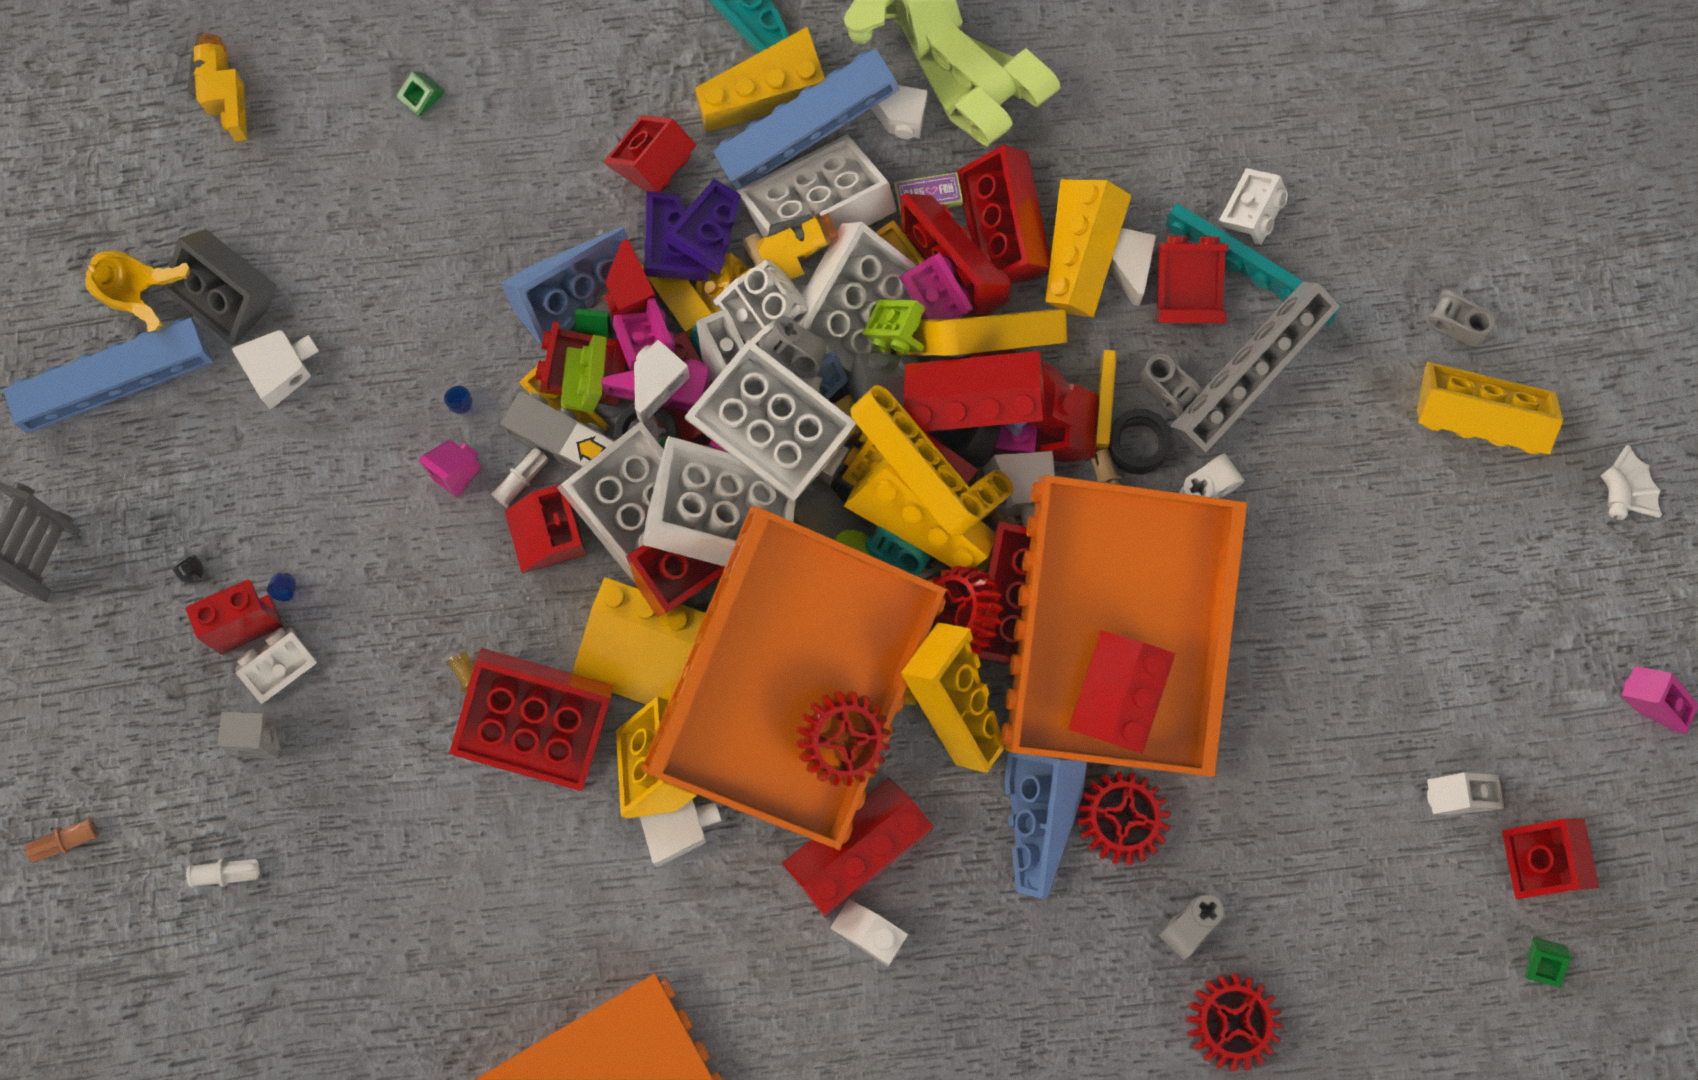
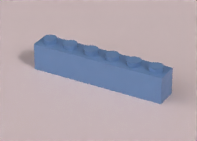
M876 48L870 52H862L848 66L832 71L818 85L809 86L802 90L799 97L789 103L778 105L772 111V114L766 118L751 122L745 128V131L736 137H729L723 140L718 148L713 150V153L736 190L760 179L900 89L895 77Z
M192 318L177 319L171 322L169 326L160 329V331H154L153 333L145 331L136 339L125 343L117 342L107 347V350L96 354L82 355L70 364L50 367L43 374L32 378L18 379L13 385L3 388L14 424L25 433H30L213 363L202 330Z

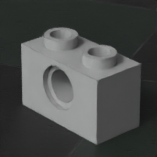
M221 712L217 746L236 757L278 759L279 750H282L284 747L285 732L281 729L282 725L263 713Z

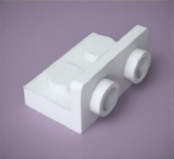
M1246 168L1219 219L1222 228L1251 234L1254 243L1262 245L1266 235H1269L1273 230L1274 220L1279 210L1287 202L1288 192L1281 176Z
M292 627L285 631L282 628L277 629L265 639L268 643L257 652L252 648L237 660L240 665L236 667L235 673L260 704H263L317 663L316 659L296 636Z

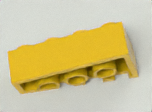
M807 26L695 87L697 105L706 133L770 115L778 105L791 102L799 97L802 90L809 86L818 85L825 80Z
M1060 179L1046 303L1058 309H1066V313L1071 316L1094 317L1129 206L1131 194L1108 180Z
M885 458L855 484L844 504L845 508L897 535L900 539L950 567L971 566L976 568L988 558L994 543L995 532L982 521H979L961 536L956 537L947 533Z
M937 623L902 670L901 675L955 765L988 773L1005 746L1001 742V732L994 710H989L987 705L988 696L990 695L987 684L981 683L977 669L981 664L978 654L971 651L969 644L973 640L970 628Z

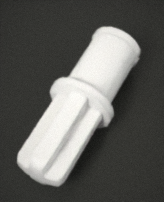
M534 448L515 469L511 468L509 470L511 473L491 495L507 508L525 487L529 488L531 486L529 482L548 462V457L541 450Z
M219 859L218 863L189 865L186 871V878L190 888L212 884L226 887L230 882L256 880L260 874V867L255 859L231 862Z

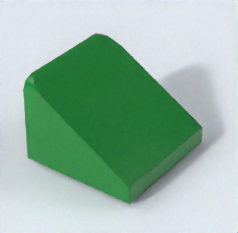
M412 71L396 97L417 116H421L443 95L445 90L424 72Z
M576 309L575 324L577 333L592 336L598 335L610 339L612 324L607 312Z
M1533 937L1525 978L1561 988L1571 960L1567 946Z

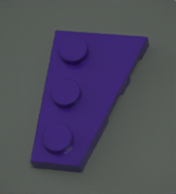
M714 178L667 232L664 241L720 275L741 195Z
M646 192L644 272L646 276L708 281L710 273L707 267L664 241L667 232L685 213L679 194Z

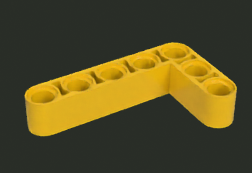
M1066 309L960 319H921V323L912 337L925 347L922 352H909L907 355H960L1067 343ZM895 351L897 355H905Z
M874 385L851 407L850 413L855 423L943 529L952 536H961L1013 494L1014 486L1011 480L999 470L990 472L969 487L886 388Z

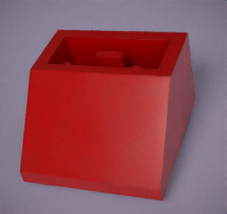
M560 484L531 492L505 510L522 574L587 555L574 508L558 490L557 487Z

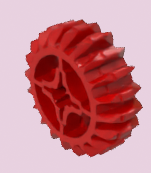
M952 566L951 570H942L941 577H934L932 581L934 584L947 589L944 594L946 602L941 614L935 616L931 629L933 630L937 623L970 628L973 640L969 643L972 653L980 654L981 648L990 647L989 637L998 636L994 629L997 624L1003 623L998 618V613L1004 610L998 604L1003 595L996 591L998 584L990 579V575L984 571L977 570L975 567Z
M836 690L833 700L829 695L823 694L821 696L823 706L812 702L810 703V708L814 712L813 715L810 716L806 713L801 715V718L808 722L806 728L802 726L796 728L797 733L804 735V739L795 742L796 747L806 749L799 755V759L802 762H809L806 770L811 774L817 772V779L821 782H825L829 778L830 785L837 787L842 780L845 786L850 787L853 784V778H855L858 782L863 783L865 782L864 771L875 775L877 770L873 766L874 762L885 763V758L879 755L880 751L891 749L889 744L882 742V738L891 735L890 730L880 728L888 721L887 717L878 715L880 706L875 703L869 705V697L862 695L858 698L857 693L854 691H849L845 697L842 691ZM847 711H856L864 720L867 730L854 729L851 719L847 716ZM832 716L830 728L826 732L820 733L825 722ZM842 732L851 735L847 741L843 740L845 742L844 745L835 742L838 741L839 736H842ZM866 744L861 755L855 760L857 748ZM819 747L834 749L835 757L839 759L840 766L829 765L822 757Z
M1117 771L1114 776L1115 783H1113L1111 778L1105 774L1101 778L1104 788L1094 781L1090 787L1095 795L1089 792L1083 793L1082 799L1090 805H1079L1077 811L1087 815V817L1078 819L1077 825L1081 827L1088 826L1089 829L1082 832L1080 837L1081 839L1093 837L1094 841L1090 843L1088 849L1093 851L1098 845L1103 848L1099 853V859L1104 860L1108 853L1111 852L1113 853L1111 862L1114 865L1119 863L1121 855H1124V862L1127 866L1132 865L1133 854L1142 863L1146 860L1144 849L1149 854L1155 855L1158 850L1153 842L1161 845L1166 842V838L1158 833V831L1168 832L1171 828L1169 824L1161 822V819L1169 818L1171 812L1168 810L1160 811L1159 807L1167 803L1166 797L1158 800L1154 798V795L1158 793L1160 788L1156 785L1148 791L1145 788L1149 781L1147 777H1144L1139 784H1136V773L1130 772L1127 782H1125L1122 772ZM1113 792H1123L1119 806L1098 807L1100 800L1104 796ZM1134 795L1145 803L1151 819L1135 809ZM1126 806L1125 811L1129 813L1127 817L1131 816L1132 821H1129L1122 829V825L1118 823L1120 820H1116V816ZM1096 818H1100L1101 821L1108 823L1112 827L1114 842H1111L1102 834ZM1149 829V833L1144 841L1136 845L1124 846L1129 830Z
M1232 974L1229 985L1226 977L1219 975L1217 976L1218 988L1211 980L1206 981L1204 985L1208 994L1200 989L1194 992V995L1201 1001V1004L1196 1002L1188 1003V1008L1196 1011L1197 1015L1185 1017V1022L1196 1023L1197 1028L1189 1030L1187 1032L1188 1037L1198 1035L1200 1037V1041L1193 1045L1194 1050L1198 1051L1206 1047L1208 1050L1204 1053L1202 1059L1208 1062L1216 1055L1215 1067L1218 1069H1222L1226 1060H1228L1230 1072L1237 1071L1239 1060L1244 1071L1251 1070L1250 1058L1257 1065L1264 1064L1260 1051L1268 1056H1272L1274 1050L1267 1044L1268 1041L1272 1043H1280L1281 1041L1278 1035L1272 1034V1029L1283 1028V1023L1273 1022L1272 1016L1281 1014V1009H1269L1268 1004L1275 1000L1274 995L1271 994L1262 998L1261 994L1265 991V985L1259 984L1252 990L1253 978L1250 976L1246 977L1242 985H1240L1239 974ZM1224 993H1237L1246 997L1235 1009H1230L1224 1004L1221 1005L1215 1000ZM1254 1005L1258 1010L1261 1020L1259 1036L1249 1021ZM1209 1009L1219 1023V1029L1215 1034L1214 1040L1210 1036L1207 1027ZM1241 1013L1239 1015L1241 1021L1237 1022L1241 1023V1028L1232 1029L1227 1032L1229 1030L1227 1024L1231 1023L1227 1022V1017L1236 1016ZM1234 1036H1238L1252 1044L1249 1049L1241 1053H1232L1222 1049L1224 1044L1229 1042Z

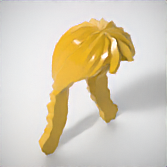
M109 250L99 252L92 257L91 263L88 265L89 269L86 270L85 285L96 300L111 309L134 314V316L146 322L147 331L153 333L154 331H160L163 323L158 318L154 309L142 300L141 292L148 289L151 285H166L183 278L187 279V275H190V267L187 263H183L173 269H154L144 265L137 258L125 252Z

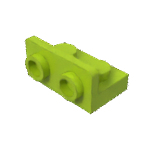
M878 300L862 335L873 341L872 347L883 353L897 351L907 355L909 352H922L925 346L914 339L912 335L918 329L921 323V316L926 307L916 300Z
M593 335L589 346H583V349L567 348L561 395L562 408L589 413L594 412L602 396L601 381L604 375L607 337Z

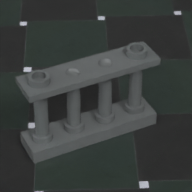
M0 482V491L10 497L0 518V582L17 592L46 602L52 590L41 584L43 578L40 576L62 532L66 531L79 536L81 530L71 523L72 517L51 509L33 496L34 489L19 482H14L13 486ZM24 507V509H23V511H22V513H21V515H20V517H19V519H18V521H17V523H16V525H15V527H14V529H13V531H12V533H11V535H10V537H9V539H8V541H7V543H6V545H5L3 551L1 552V550H2V548H3V546H4V544H5V542H6V540H7V538H8V536H9V534H10V532H11V530H12V528H13V526H14V524H15V522H16V520H17V518H18V516H19V514H20L22 508ZM37 516V518H36V520H35V522H34V524H33V526H32V528H31V530H30V532H29V534H28V531H29V529H30V527H31V525H32V523H33L35 517ZM34 554H35V557H34V559H33V561H32V563H31L29 569H27L28 566H29V564H30V562H31V560H32V558H33V556H34Z

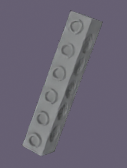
M1302 282L1170 427L1192 449L1206 453L1339 309L1340 305L1319 283Z

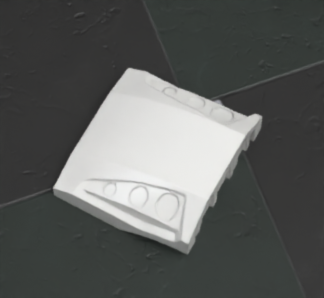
M767 259L755 268L750 269L746 274L735 279L713 300L715 305L719 306L722 310L728 309L745 343L749 339L758 347L759 340L764 334L770 333L773 330L774 322L778 317L786 316L794 319L799 314L807 312L804 298L789 277L773 261Z

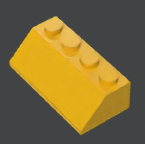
M1427 361L1417 406L1419 424L1434 431H1440L1441 429L1452 431L1460 437L1467 439L1474 437L1485 439L1496 446L1510 445L1519 447L1529 454H1538L1540 452L1550 455L1563 422L1556 392Z

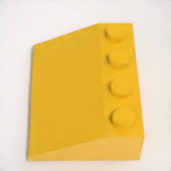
M604 577L589 615L572 674L613 685L612 694L645 706L657 696L669 701L706 613L679 604L668 613L657 617L639 589Z

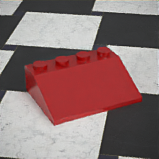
M481 647L474 665L449 755L582 791L611 699L613 685Z

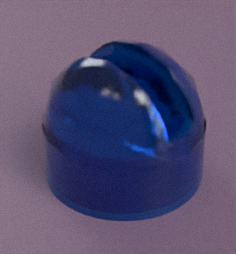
M454 386L445 393L444 402L454 414L462 415L471 409L473 404L472 396L466 387Z
M276 573L270 579L267 593L275 600L289 601L293 598L296 591V580L290 573H284V575Z

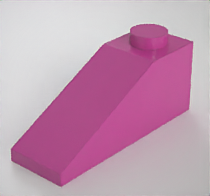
M687 359L684 362L688 365L690 378L662 407L689 412L709 388L711 381L709 367H705L704 363L693 359ZM634 370L602 378L601 385L606 395L635 401Z

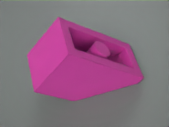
M448 440L425 453L418 460L429 477L456 498L459 497L482 468L476 459L478 453L464 442L459 446L452 440Z
M1634 666L1630 677L1626 679L1623 686L1622 696L1635 711L1678 733L1687 734L1697 711L1698 703L1673 673Z

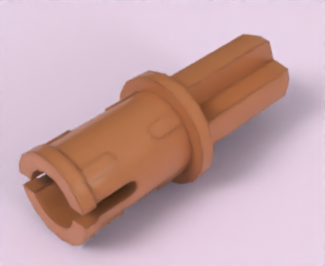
M88 818L65 829L55 828L54 833L27 843L25 845L26 856L30 862L35 863L60 852L67 854L70 852V848L89 840L97 839L98 831L96 825L91 818Z

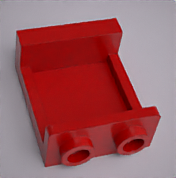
M1168 236L1167 242H1159L1156 320L1158 322L1226 324L1223 296L1225 251H1228L1229 244L1220 243V237L1201 236L1200 242H1187V236Z
M553 321L551 331H544L541 350H546L547 354L545 361H538L535 380L541 381L540 392L561 396L567 348L583 349V346H589L593 336L562 330L559 328L560 322ZM618 337L617 340H606L603 377L625 372L626 358ZM602 388V396L598 404L618 407L620 397L606 395Z
M250 580L242 581L185 608L196 638L221 655L284 627L272 597L266 595L259 598Z

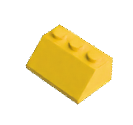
M658 696L616 730L621 817L624 818L676 812L697 796L693 792L649 776L641 770L669 703L668 700Z

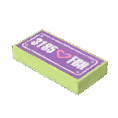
M957 172L894 183L900 216V196L905 193L933 195L940 205L945 204L948 208L962 206L963 204Z

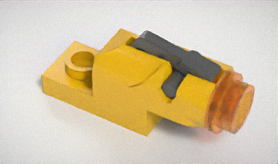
M202 34L197 37V42L194 44V53L191 54L187 90L190 95L196 97L207 115H221L223 129L225 131L228 130L235 142L247 140L244 82L236 69L229 68L226 45L223 43L222 38L215 34Z
M820 213L813 216L809 214L771 224L768 235L763 237L756 246L762 261L765 259L773 261L792 280L804 274L798 258L803 256V259H806L819 249L832 244L831 240L837 238L838 234L829 213L821 216ZM750 269L743 272L741 276L746 274Z

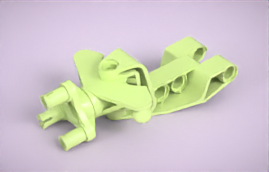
M854 0L845 14V27L851 40L857 44L867 43L872 38L873 29L885 25V19L894 18V22L901 25L928 82L949 120L985 147L990 146L1010 130V127L1013 125L1008 113L1000 106L1008 98L1014 95L1019 99L1024 98L1033 106L1038 107L1061 88L1056 75L1028 49H1023L1016 56H1010L963 33L959 29L962 26V18L956 0Z

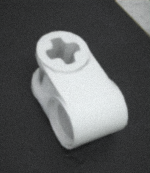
M1224 453L1189 475L1179 493L1222 498L1236 490L1245 480Z

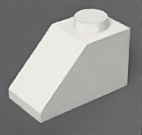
M898 85L899 91L872 107L871 110L888 133L895 134L902 139H910L912 137L920 139L928 90Z
M1121 228L1109 271L1132 304L1140 306L1145 291L1156 235Z
M727 308L696 322L702 361L705 367H709L713 382L744 345Z
M659 340L652 346H645L638 353L634 363L635 411L638 420L643 424L690 378L688 365Z
M1459 773L1427 780L1429 788L1427 799L1432 807L1433 814L1454 815L1505 809L1499 775Z
M850 899L847 900L830 927L831 930L887 967H889L908 936L907 933L886 919Z

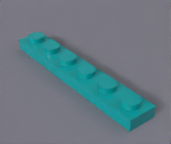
M1176 203L1170 211L1165 226L1175 236H1187V239L1191 242H1200L1201 236L1220 237V243L1229 244L1228 251H1225V266L1233 272H1241L1246 275L1257 287L1264 290L1268 289L1275 293L1282 302L1304 282L1180 204ZM1338 303L1340 305L1339 309L1328 319V321L1324 325L1328 327L1330 326V324L1332 323V321L1334 320L1337 313L1342 307L1340 303Z

